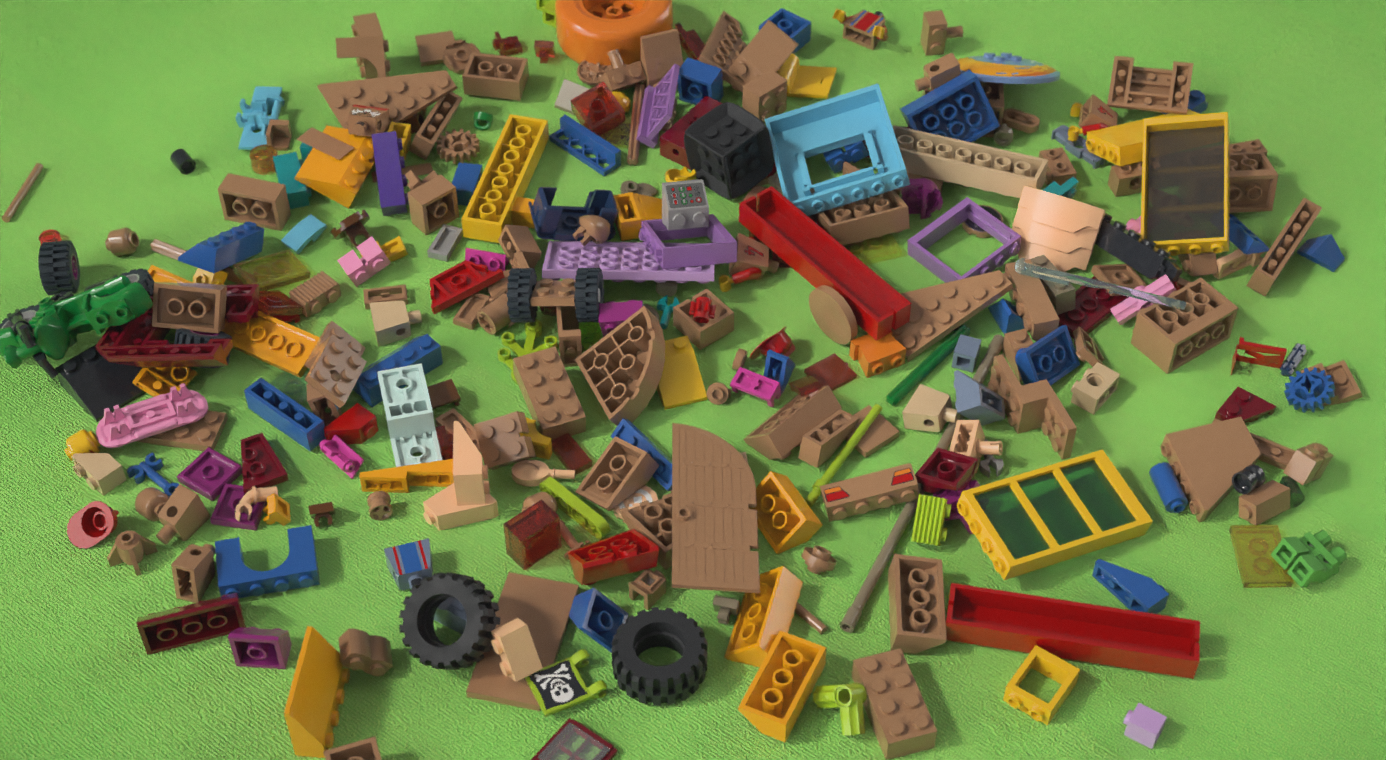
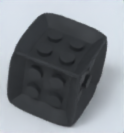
M725 102L716 106L692 123L684 133V145L691 171L695 169L697 173L696 178L698 180L702 179L706 187L724 198L734 199L741 196L766 178L773 170L774 155L767 127L759 118L734 103Z

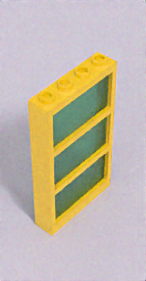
M1103 449L962 491L956 505L958 512L968 523L970 531L975 534L983 551L987 553L993 562L995 570L1000 573L1003 580L1143 536L1153 522Z

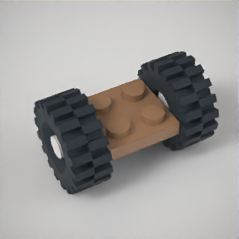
M511 268L509 271L507 307L508 314H510L509 319L512 323H534L537 317L538 306H576L575 312L578 322H599V304L604 303V280L601 268H578L575 276L576 281L571 278H566L562 281H553L549 278L537 281L534 268Z

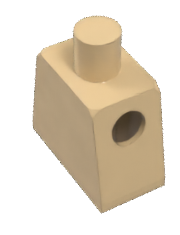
M404 301L369 303L378 347L410 337V325L422 322L420 310L407 312Z
M919 384L902 412L905 429L940 432L947 421L957 423L961 415L957 413L956 409H952L951 397L948 394Z

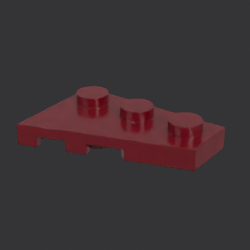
M262 432L241 440L244 495L252 489V486L265 488L289 481L287 472Z

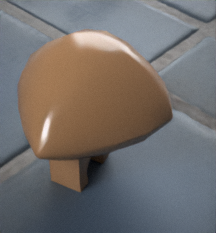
M584 215L579 217L580 227L573 234L576 240L580 236H584L580 241L583 246L590 240L593 243L602 244L609 236L610 224L600 216Z

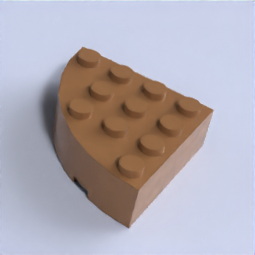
M645 306L575 359L609 420L616 426H618L623 418L628 419L631 423L636 420L654 395L665 363L663 330L658 319Z

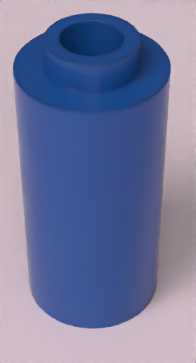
M1166 462L1156 464L1150 469L1149 475L1166 511L1169 513L1182 512L1188 505V500L1171 465Z

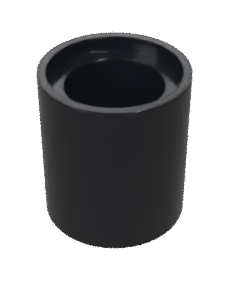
M177 149L171 154V162L182 174L187 175L195 170L196 162L186 150Z

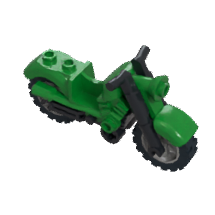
M133 269L128 273H122L120 276L114 275L109 279L87 286L84 292L75 296L71 291L67 293L60 292L51 298L46 297L42 299L36 306L31 305L26 309H16L13 314H7V318L1 321L0 356L4 357L6 363L14 369L20 367L23 360L33 357L38 365L51 378H54L59 373L47 360L46 355L53 360H60L64 358L69 347L75 345L78 341L76 338L77 334L95 330L97 335H100L105 331L106 327L120 326L143 315L153 306L150 296L154 293L155 282L147 269Z

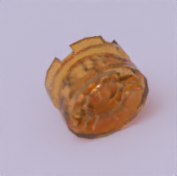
M260 145L251 150L249 157L255 173L268 175L270 171L275 172L272 157L278 155L275 147Z

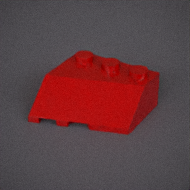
M635 529L570 551L568 556L574 578L582 585H591L600 580L657 567L659 548L654 542Z

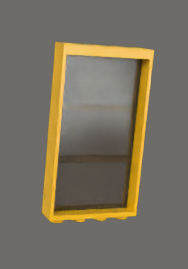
M1228 112L1143 119L1141 238L1155 242L1156 248L1168 250L1171 252V256L1229 251Z

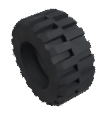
M436 573L432 577L427 576L420 581L421 585H414L410 589L412 595L411 597H405L403 604L406 606L404 610H400L399 618H403V624L399 625L400 633L405 634V638L402 641L405 647H411L409 653L413 658H420L419 662L423 665L432 666L435 669L459 670V668L471 667L473 662H480L484 658L483 652H490L493 648L491 641L494 638L491 631L496 629V625H500V617H496L495 613L499 611L497 603L491 601L494 598L492 592L485 590V585L481 581L474 580L473 577L467 575ZM453 597L458 599L465 609L466 627L462 636L454 644L445 645L438 639L435 633L434 616L440 604L446 599Z
M659 607L651 608V611L646 612L645 609L639 611L635 617L631 615L625 620V624L622 623L618 627L617 633L612 640V667L614 678L617 680L620 689L626 690V695L632 699L637 697L639 702L644 704L652 702L653 706H661V703L675 704L678 699L683 701L689 698V692L693 694L699 689V684L703 683L705 672L707 671L708 645L704 631L693 618L687 619V614L678 611V613L673 612L671 608L659 610ZM653 647H668L681 655L676 662L666 666L649 665L638 658L642 652Z

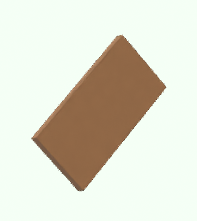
M509 572L498 601L499 611L495 612L496 617H500V625H496V628L519 618L528 626L542 667L556 663L570 620L569 613L574 596L579 593V585ZM493 648L490 652H483L484 658L480 662H476L466 690L467 697L540 711L541 708L525 678L516 682L511 677H506L500 668L499 663L502 662L500 654L498 655Z

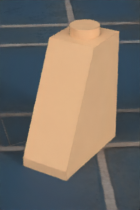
M454 483L423 502L425 511L423 516L429 525L433 524L439 531L499 516L497 500L490 494L485 495V504L457 506Z

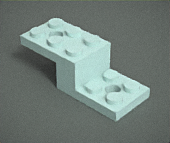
M422 363L378 371L377 375L396 467L442 460ZM401 385H408V387L404 389L398 388ZM415 452L422 453V455L418 457L412 456V454Z

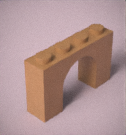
M385 36L336 38L337 58H365L375 66L378 78L387 77V72L390 71V60H386V52H389V42L385 40Z

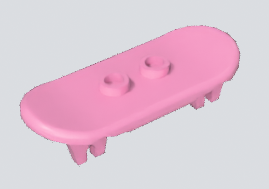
M183 383L180 384V391H177L174 386L170 388V393L130 404L124 408L115 405L113 406V413L110 412L109 408L104 409V417L96 428V438L104 447H121L199 421L207 414L208 402L203 395L189 390Z

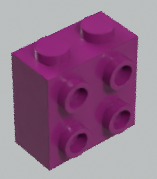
M610 301L599 304V325L603 337L644 306L643 301Z

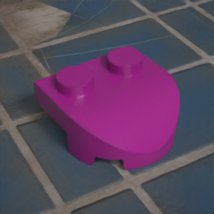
M909 179L910 185L900 188V198L908 206L909 214H920L921 219L931 217V213L940 210L943 205L939 188L929 179Z

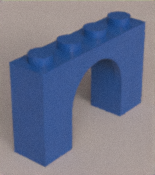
M312 526L287 529L289 555L280 566L268 571H255L244 565L243 550L239 537L215 541L218 588L221 596L238 593L239 598L320 585Z

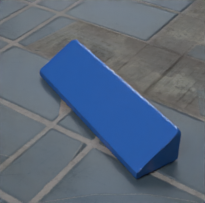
M1220 211L1218 214H1213L1210 222L1223 234V211ZM1229 213V240L1244 254L1267 252L1270 249L1240 220Z

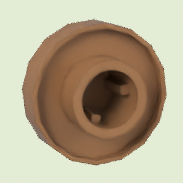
M815 545L814 548L805 547L801 555L805 560L804 563L808 566L807 569L815 574H820L827 570L833 571L837 563L829 550Z

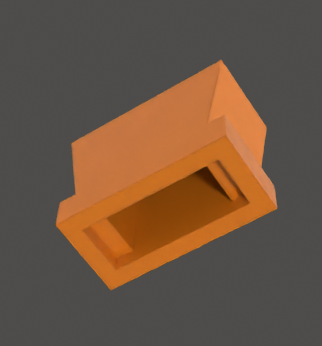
M893 331L877 341L869 334L851 340L849 356L853 361L858 360L866 378L879 375L884 371L905 364L906 348L892 336Z

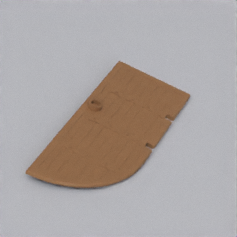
M672 423V588L760 593L759 552L750 551V549H758L757 510L748 509V507H757L756 483L750 466L731 444L719 436L694 426Z

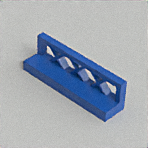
M566 114L560 118V129L549 136V141L604 177L621 166L620 149ZM564 135L568 137L569 140H560L559 137ZM571 145H580L582 149H574ZM585 154H593L596 158H587ZM599 163H607L609 166L603 168Z

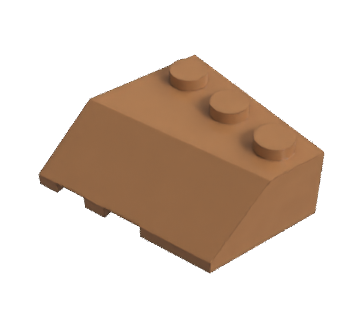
M672 493L663 495L662 499L649 503L648 500L641 502L640 506L628 509V507L620 509V514L629 530L635 529L658 545L659 555L657 562L665 570L672 566Z

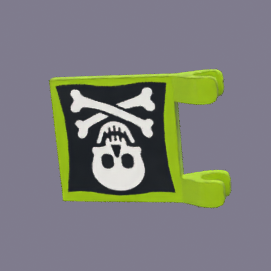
M586 649L579 650L571 657L543 667V669L525 677L545 717L587 700L606 696L607 685L603 680H599L587 688L576 668L585 667L589 664L588 658L590 655Z

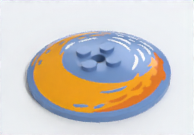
M1002 52L1001 56H995V53H984V56L957 59L960 64V74L970 70L982 82L1040 84L1060 79V72L1051 66L1022 58V56L1012 55L1013 53Z

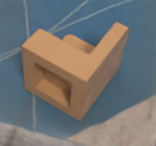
M269 120L266 131L268 150L287 151L292 138L290 121Z

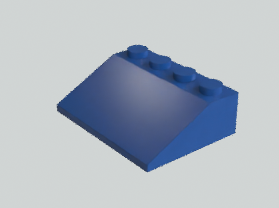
M970 70L900 109L909 129L967 142H973L1000 126L977 75Z

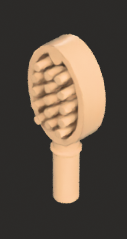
M523 460L514 464L511 469L513 480L517 484L528 487L539 486L548 477L554 479H575V470L549 469L546 463L538 460Z

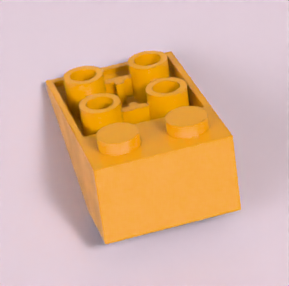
M633 192L613 195L618 208L615 224L621 241L639 238L642 221L662 219V199Z

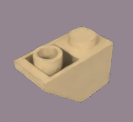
M75 453L72 455L74 462L73 470L80 478L84 477L92 490L97 489L103 496L126 481L122 465L109 453Z

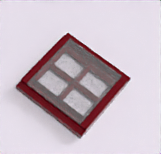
M569 718L531 760H612L618 753V750L576 720Z

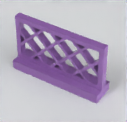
M677 64L672 66L655 88L648 85L644 92L636 140L652 149L657 145L659 131L672 117L680 68Z

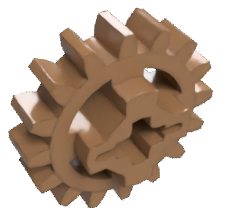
M453 129L452 133L446 131L445 136L440 135V140L436 141L437 154H440L441 159L445 158L446 162L452 160L453 164H456L457 161L464 163V160L471 161V156L477 157V152H480L479 138H476V134H471L470 130L463 132V129H460L459 132H456Z

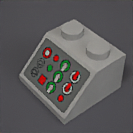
M702 179L662 183V223L668 230L709 227V205Z

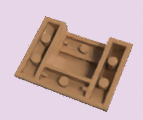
M1114 57L1107 102L1109 107L1187 115L1193 63L1174 61L1173 70L1135 67L1133 66V57Z

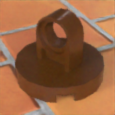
M362 210V214L358 211L340 222L341 227L338 230L334 227L331 233L336 240L347 237L352 246L357 249L358 244L355 242V238L358 235H363L366 239L370 238L369 233L363 226L370 219V216L365 210Z

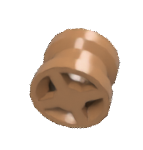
M377 491L368 496L367 503L370 507L369 514L372 519L385 520L392 515L391 499L387 492Z

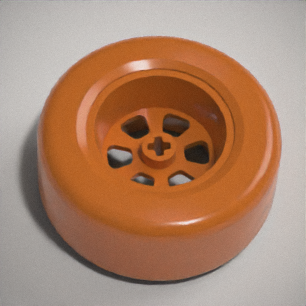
M556 0L555 3L558 43L563 52L578 64L586 60L589 64L593 63L595 65L600 63V66H612L607 53L612 50L615 51V49H619L624 64L629 65L638 61L641 63L640 37L673 29L672 0Z

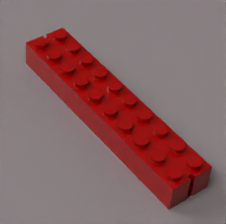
M771 186L757 193V210L755 196L739 203V222L815 288L826 285L836 290L850 306L857 324L876 341L891 333L892 328L896 330L909 322L911 302Z
M951 583L945 622L946 640L1030 653L1035 645L1063 659L1194 679L1200 660V621Z

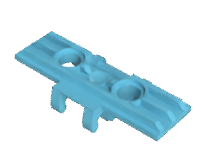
M255 87L250 105L246 104L245 99H241L240 108L243 114L240 112L236 114L238 126L244 128L238 146L239 150L267 149L266 131L269 120H279L281 107L285 103L284 98L281 97L282 87Z

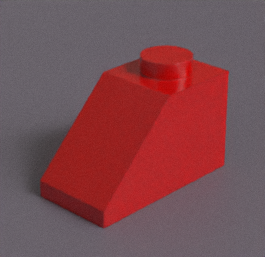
M356 403L324 428L326 440H332L333 436L337 435L347 445L362 444L379 431L376 416L359 403Z

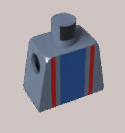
M429 538L384 549L387 567L399 590L404 591L411 589L414 585H421L420 581L423 578L433 576Z

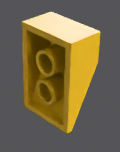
M688 336L665 340V363L656 389L665 410L707 400L696 356Z

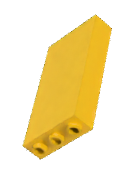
M1187 109V115L1199 114ZM1168 113L1150 118L1183 116L1185 114ZM1143 119L1087 132L1086 147L1088 151L1118 166L1141 162L1143 159ZM1223 133L1151 139V159L1223 142Z

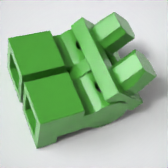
M1321 530L1314 535L1309 531L1304 537L1299 539L1296 536L1284 537L1271 553V556L1284 570L1289 569L1287 573L1301 588L1307 587L1311 582L1319 581L1323 583L1327 581L1332 575L1334 576L1339 572V565L1347 559L1346 552L1340 546L1335 547L1331 551L1325 548L1332 543L1331 537L1325 530Z

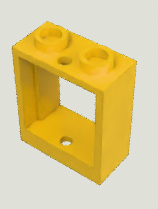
M1035 645L1007 684L1003 701L1007 702L1011 707L1030 715L1034 720L1048 725L1077 684L1080 669ZM1031 668L1061 684V687L1049 704L1018 687Z

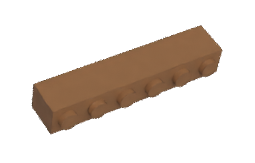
M1303 198L1256 268L1247 284L1249 288L1264 296L1267 295L1309 231L1322 207Z

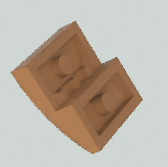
M452 31L415 36L421 66L444 63V50L448 43L454 41Z
M1345 360L1326 367L1320 363L1308 368L1309 372H1312L1314 367L1317 368L1318 373L1325 370L1326 376L1331 375L1332 381L1335 384V397L1330 398L1331 404L1324 403L1323 406L1345 403L1362 397L1361 391Z

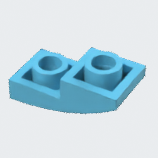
M309 215L294 226L281 241L299 255L311 240L313 242L316 241L327 228V225L313 215Z

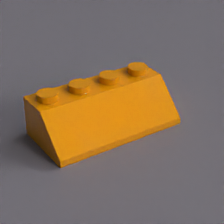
M785 566L759 574L760 593L745 592L724 656L727 660L760 667L779 631L788 633L803 582Z
M779 631L742 699L738 710L762 734L786 743L826 665V647Z

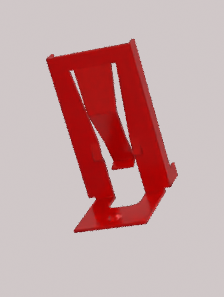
M1240 337L1239 344L1236 345L1232 358L1231 375L1236 361L1280 369L1287 349L1246 342L1243 337ZM1237 349L1245 350L1246 354L1255 358L1240 356L1237 354ZM1259 353H1268V354H1276V355H1274V356H1264V355L1259 354Z

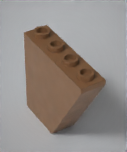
M1242 417L1168 433L1161 444V453L1171 465L1189 502L1190 511L1196 516L1198 522H1203L1234 489L1232 484L1233 475L1250 464L1256 465L1261 455Z

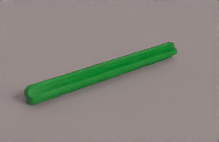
M963 324L956 329L886 396V402L895 406L955 349L960 334L970 335V328Z

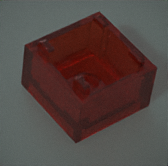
M542 499L503 524L506 553L523 570L532 567L533 564L562 546L560 518Z

